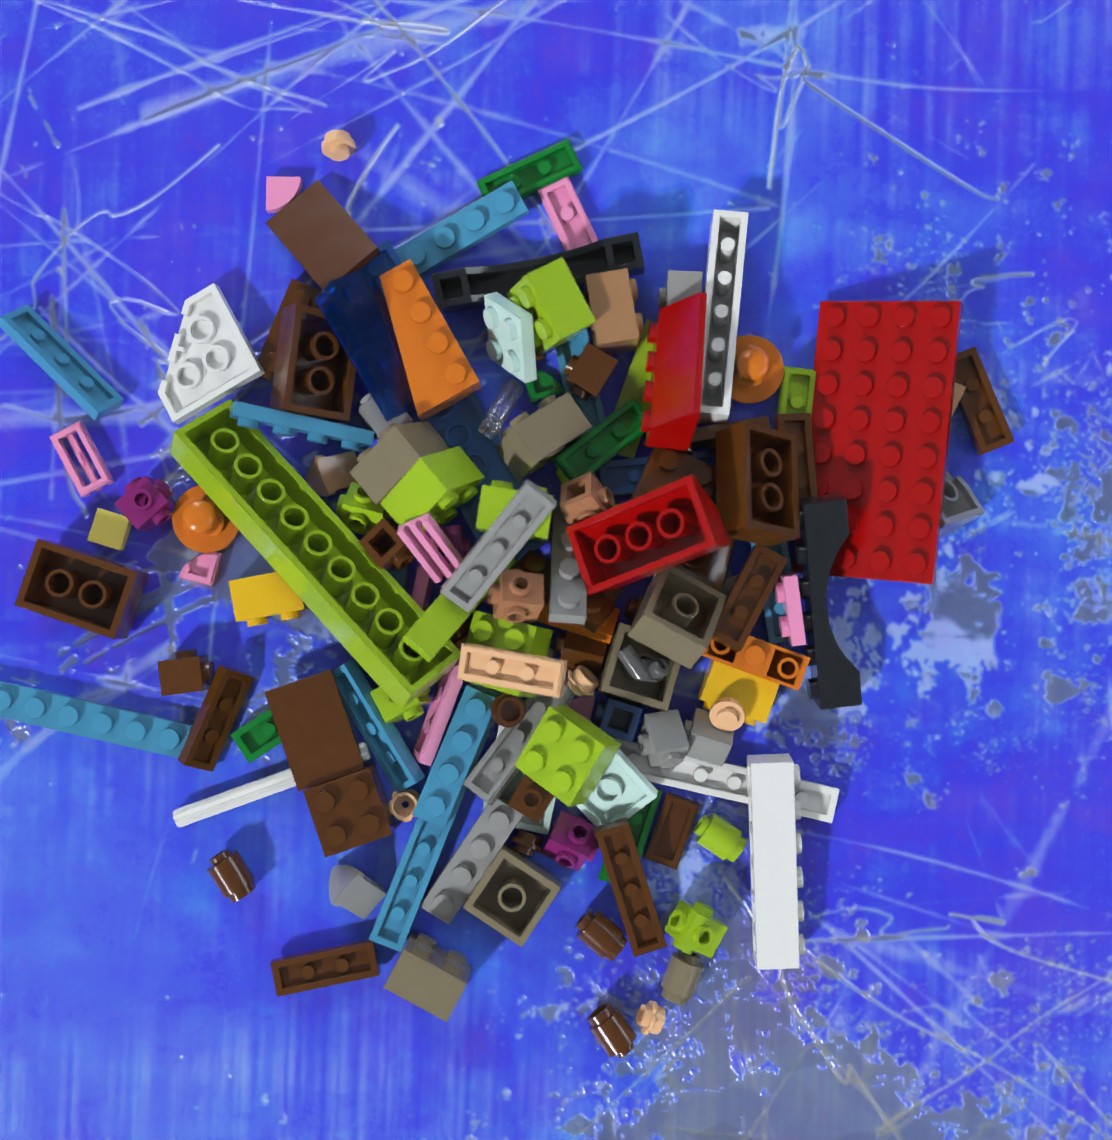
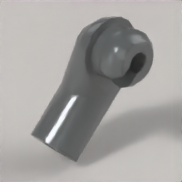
M631 644L616 653L630 675L637 681L655 683L663 680L669 673V665L665 660L661 658L656 660L641 659Z

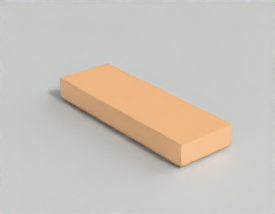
M462 643L457 679L560 698L563 697L568 661L477 644Z

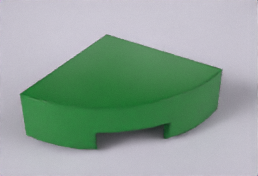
M536 369L537 380L525 383L532 404L541 402L553 394L555 397L564 394L558 380Z

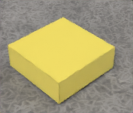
M97 508L87 540L124 551L132 523L124 515Z

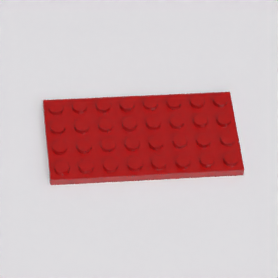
M820 301L813 371H816L811 413L818 496L839 494L847 499L849 535L836 555L829 576L935 585L963 305L961 301ZM800 538L796 539V544H800ZM794 556L793 571L803 574L802 565L797 564L796 556Z

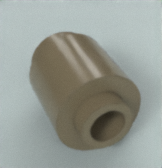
M682 951L680 953H672L660 984L663 987L661 991L662 997L678 1005H687L688 1000L692 999L705 967L699 962L701 958L694 952L689 955Z

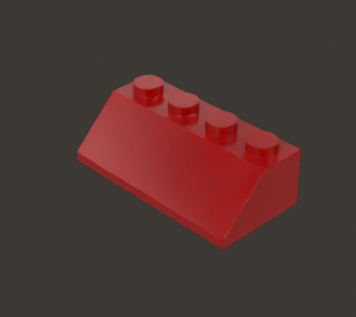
M699 292L660 308L656 323L650 322L647 343L653 344V351L647 352L645 372L651 373L650 381H645L643 401L649 402L648 411L643 410L641 419V432H647L646 446L680 451H688L701 414L707 293Z
M694 475L684 477L566 527L588 595L613 591L731 544L718 508Z

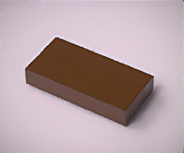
M666 791L644 853V858L677 870L700 804Z

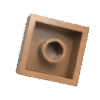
M627 268L585 275V300L596 320L590 326L593 346L608 355L636 351L638 341L642 340V334L644 333L641 312L635 313L634 309L636 307V299H638L636 279H629Z

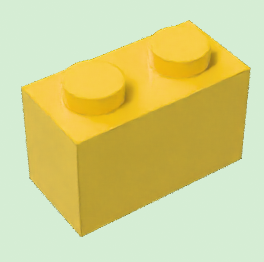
M277 572L228 581L236 622L247 621V627L268 624L267 617L281 615V621L301 618V611L309 609Z
M710 659L696 698L704 701L702 708L710 710L711 706L720 698H734L744 708V723L755 726L756 721L766 724L780 684Z

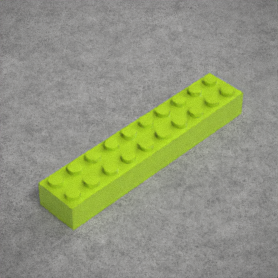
M231 399L174 431L170 454L400 710H403L452 670L460 658L461 651L451 640L444 645L430 663L402 641L404 635L422 616L424 611L389 572L381 568L361 546L359 539L258 429L238 426V419L229 418L231 404L233 403Z

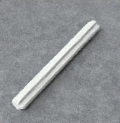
M365 742L359 743L358 745L365 762L371 758L370 751ZM289 768L177 808L173 811V819L177 827H183L295 787L296 783Z

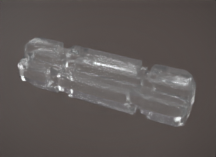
M511 379L503 385L500 390L501 395H497L486 414L487 418H484L479 425V432L488 439L498 435L502 428V423H505L516 405V399L519 400L523 393V386L518 384L516 380Z

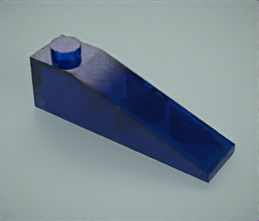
M357 270L332 280L315 298V301L385 420L388 422L413 410L415 404L386 298L373 276Z

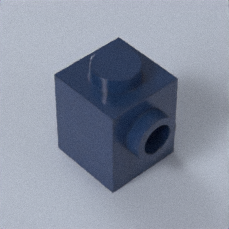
M607 695L605 703L599 701L593 721L598 722V728L608 735L633 742L643 708L640 705Z

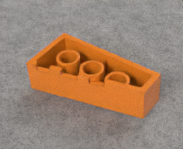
M411 259L380 275L417 415L423 422L480 390L482 387Z

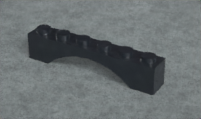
M638 232L605 238L582 247L540 258L499 265L464 267L431 274L438 309L445 315L485 307L484 295L497 292L508 299L506 294L526 274L561 257L564 258L578 287L585 285V275L627 268L629 277L644 274V261Z
M839 494L799 498L800 544H795V556L797 564L802 565L803 578H798L800 598L805 599L806 612H802L804 631L808 633L809 644L804 646L803 651L804 656L810 657L808 666L811 668V678L806 680L808 697L815 701L820 710L862 705L860 671L837 645L829 625L826 608L827 584L830 570L840 547L849 535L847 499Z

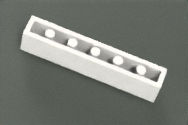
M714 209L711 220L704 284L707 302L701 414L698 423L701 424L727 423L730 413L748 212Z
M789 753L747 755L753 958L757 970L800 968L799 955H805L804 936L799 934L798 922H804V907L802 900H798L797 888H803V872L801 866L797 867L796 854H802V838L800 832L796 833L795 820H801V803L799 798H795L794 785H800L799 764H794Z

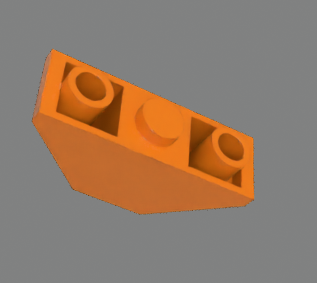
M748 636L742 650L738 653L711 638L708 649L702 655L797 691L800 689L810 661V657L752 636Z

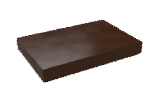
M316 180L266 222L268 227L327 296L331 295L381 253L378 247L319 180Z
M333 669L264 692L298 791L366 768Z

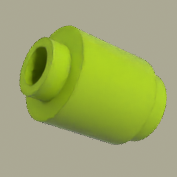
M712 813L709 817L703 815L693 830L697 834L695 842L723 861L728 859L734 862L740 856L747 843V839L742 836L741 830L715 813Z

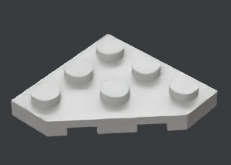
M215 283L184 301L181 312L184 316L178 334L175 333L167 359L170 361L165 380H161L158 395L172 422L178 425L265 374L220 287Z

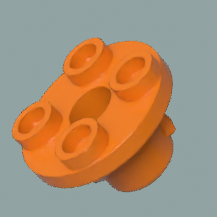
M755 335L737 337L731 400L742 404L763 402L775 393L782 382L784 374L782 357L778 349L762 337Z
M199 485L185 491L174 506L172 515L174 532L181 543L191 550L201 553L221 551L231 545L241 533Z

